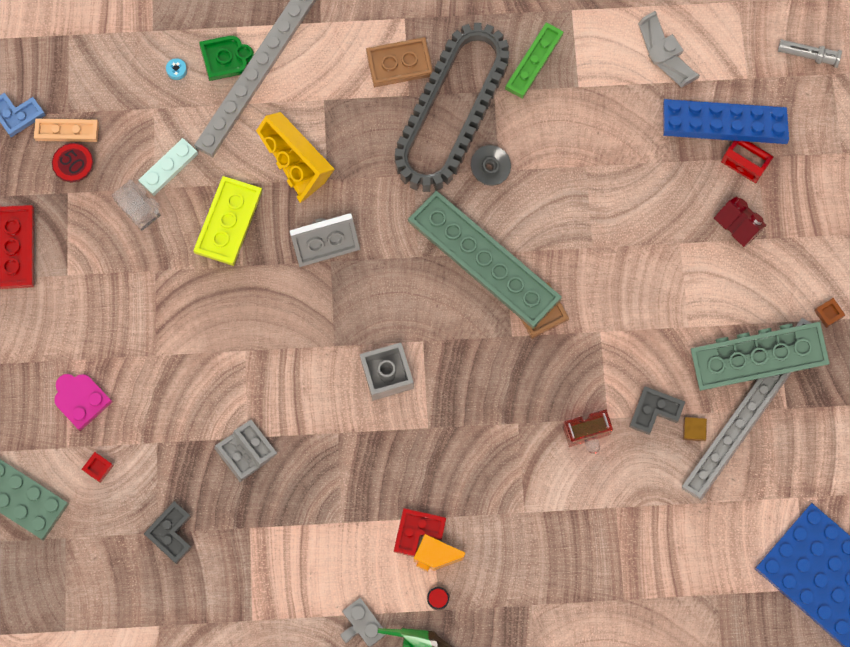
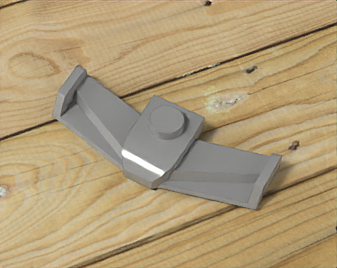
M656 11L643 17L638 25L649 53L648 56L653 64L663 70L681 88L698 79L700 75L695 73L678 57L684 50L672 34L665 38Z

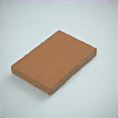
M425 37L366 48L374 88L430 77L433 71Z

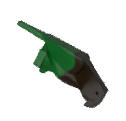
M378 628V633L404 637L402 647H452L440 638L435 631Z

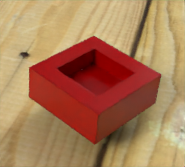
M94 452L81 470L101 483L114 465Z

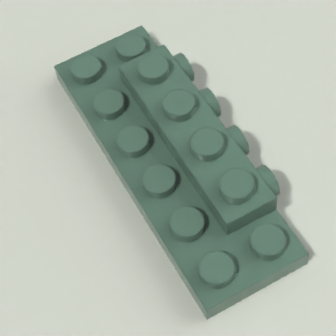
M815 322L793 327L791 323L780 326V330L771 331V328L758 330V335L750 336L748 332L738 334L737 339L734 340L724 337L715 339L716 343L691 348L699 390L702 391L829 365L821 323Z

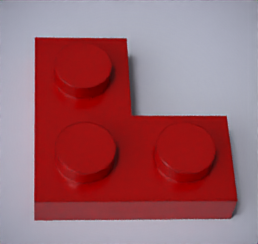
M403 508L394 553L415 557L420 536L424 537L425 534L442 541L446 518Z

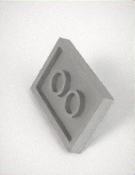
M351 213L328 220L318 218L316 223L313 221L311 225L290 230L299 267L360 250Z

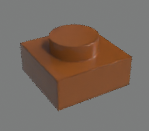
M834 298L814 310L826 328L845 316V313Z

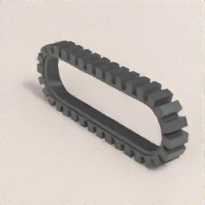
M474 23V30H471L469 24L462 26L461 32L456 30L452 34V40L448 39L445 50L440 55V61H437L435 65V72L432 71L429 82L424 87V93H421L419 97V104H416L413 115L411 114L408 120V126L406 125L403 130V137L400 136L397 142V148L395 149V168L397 174H400V179L405 185L410 181V188L416 191L420 184L423 185V192H430V185L432 184L435 190H440L443 188V182L448 185L453 180V174L457 175L460 163L462 164L465 158V152L467 153L470 148V141L473 142L476 131H478L481 125V120L483 121L486 115V109L488 110L491 104V98H494L496 89L501 84V79L504 77L508 66L509 45L507 40H503L504 35L499 30L493 34V26L487 24L485 29L482 30V23ZM471 41L486 42L494 49L496 60L445 165L434 174L424 175L417 173L408 163L409 153L459 51L465 44Z

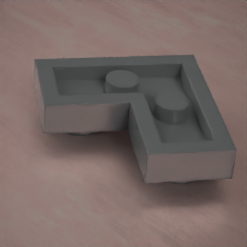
M645 386L629 427L650 435L657 416L678 423L685 401Z
M174 501L146 530L144 535L174 563L178 564L192 548L177 534L191 516Z

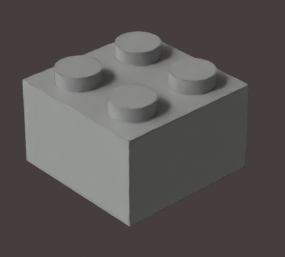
M402 343L360 354L361 364L372 401L414 389V382Z

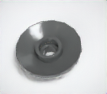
M482 146L475 151L471 158L472 174L484 185H499L510 174V158L498 146ZM486 164H490L492 170H487Z

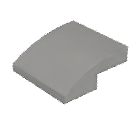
M252 420L234 430L232 435L215 445L214 448L239 482L246 479L277 455L275 449Z

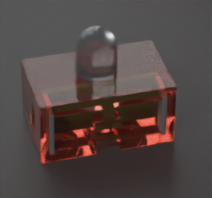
M607 409L589 414L586 420H583L581 416L567 420L563 424V430L569 447L585 443L587 450L592 454L600 450L598 439L611 435L613 431Z

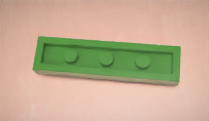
M547 22L545 23L506 84L505 90L522 99L524 98L561 40L564 33L562 30Z

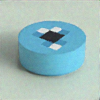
M175 58L167 63L166 72L171 79L180 80L186 76L187 67L183 60Z

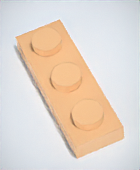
M36 119L34 139L35 141L97 142L99 122L98 120Z

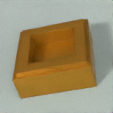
M685 417L683 440L706 441L707 419Z

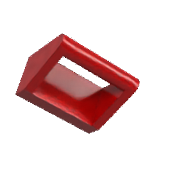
M734 140L724 154L721 163L756 184L774 156L751 142ZM737 145H740L763 159L765 163L760 168L734 152V149Z

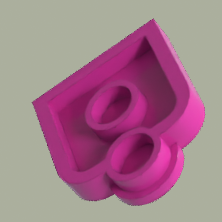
M64 374L56 381L58 393L55 395V405L79 431L112 403L111 399L87 375L81 374L74 377L70 374Z

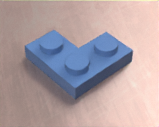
M5 93L0 95V123L10 137L35 123L36 119L46 116L33 97L15 108Z

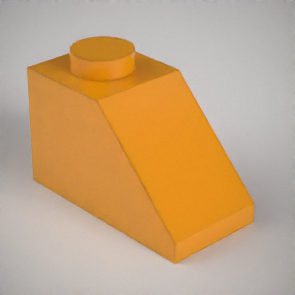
M425 534L415 554L414 562L417 563L416 567L428 572L429 569L435 571L462 561L465 557V552Z

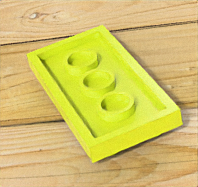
M222 176L193 250L194 254L234 266L263 192L262 188Z

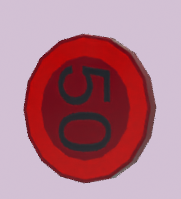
M78 143L63 145L58 148L52 158V169L56 176L70 183L79 182L86 178L92 171L94 164L93 156L89 149Z

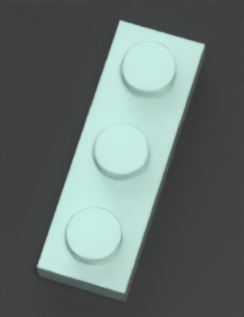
M182 138L138 180L139 183L155 196L198 155L197 150Z

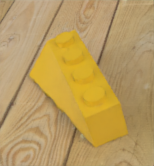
M281 112L266 115L256 131L269 153H273L278 168L280 170L283 169L286 174L289 186L291 188L294 187L298 195L296 197L300 203L324 185L335 170Z

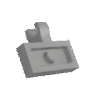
M361 598L342 611L352 627L340 634L345 643L359 634L366 645L371 647L387 635L378 633V628L383 627Z

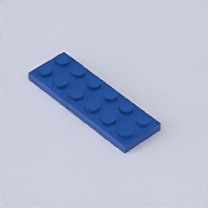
M664 99L663 136L788 144L787 107Z

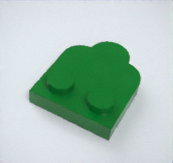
M231 35L199 42L209 81L241 75L254 56L253 49L246 44H242L236 36Z

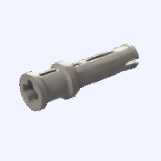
M781 39L778 52L813 59L817 64L826 63L834 65V68H838L842 55V50L825 49V46L816 48Z

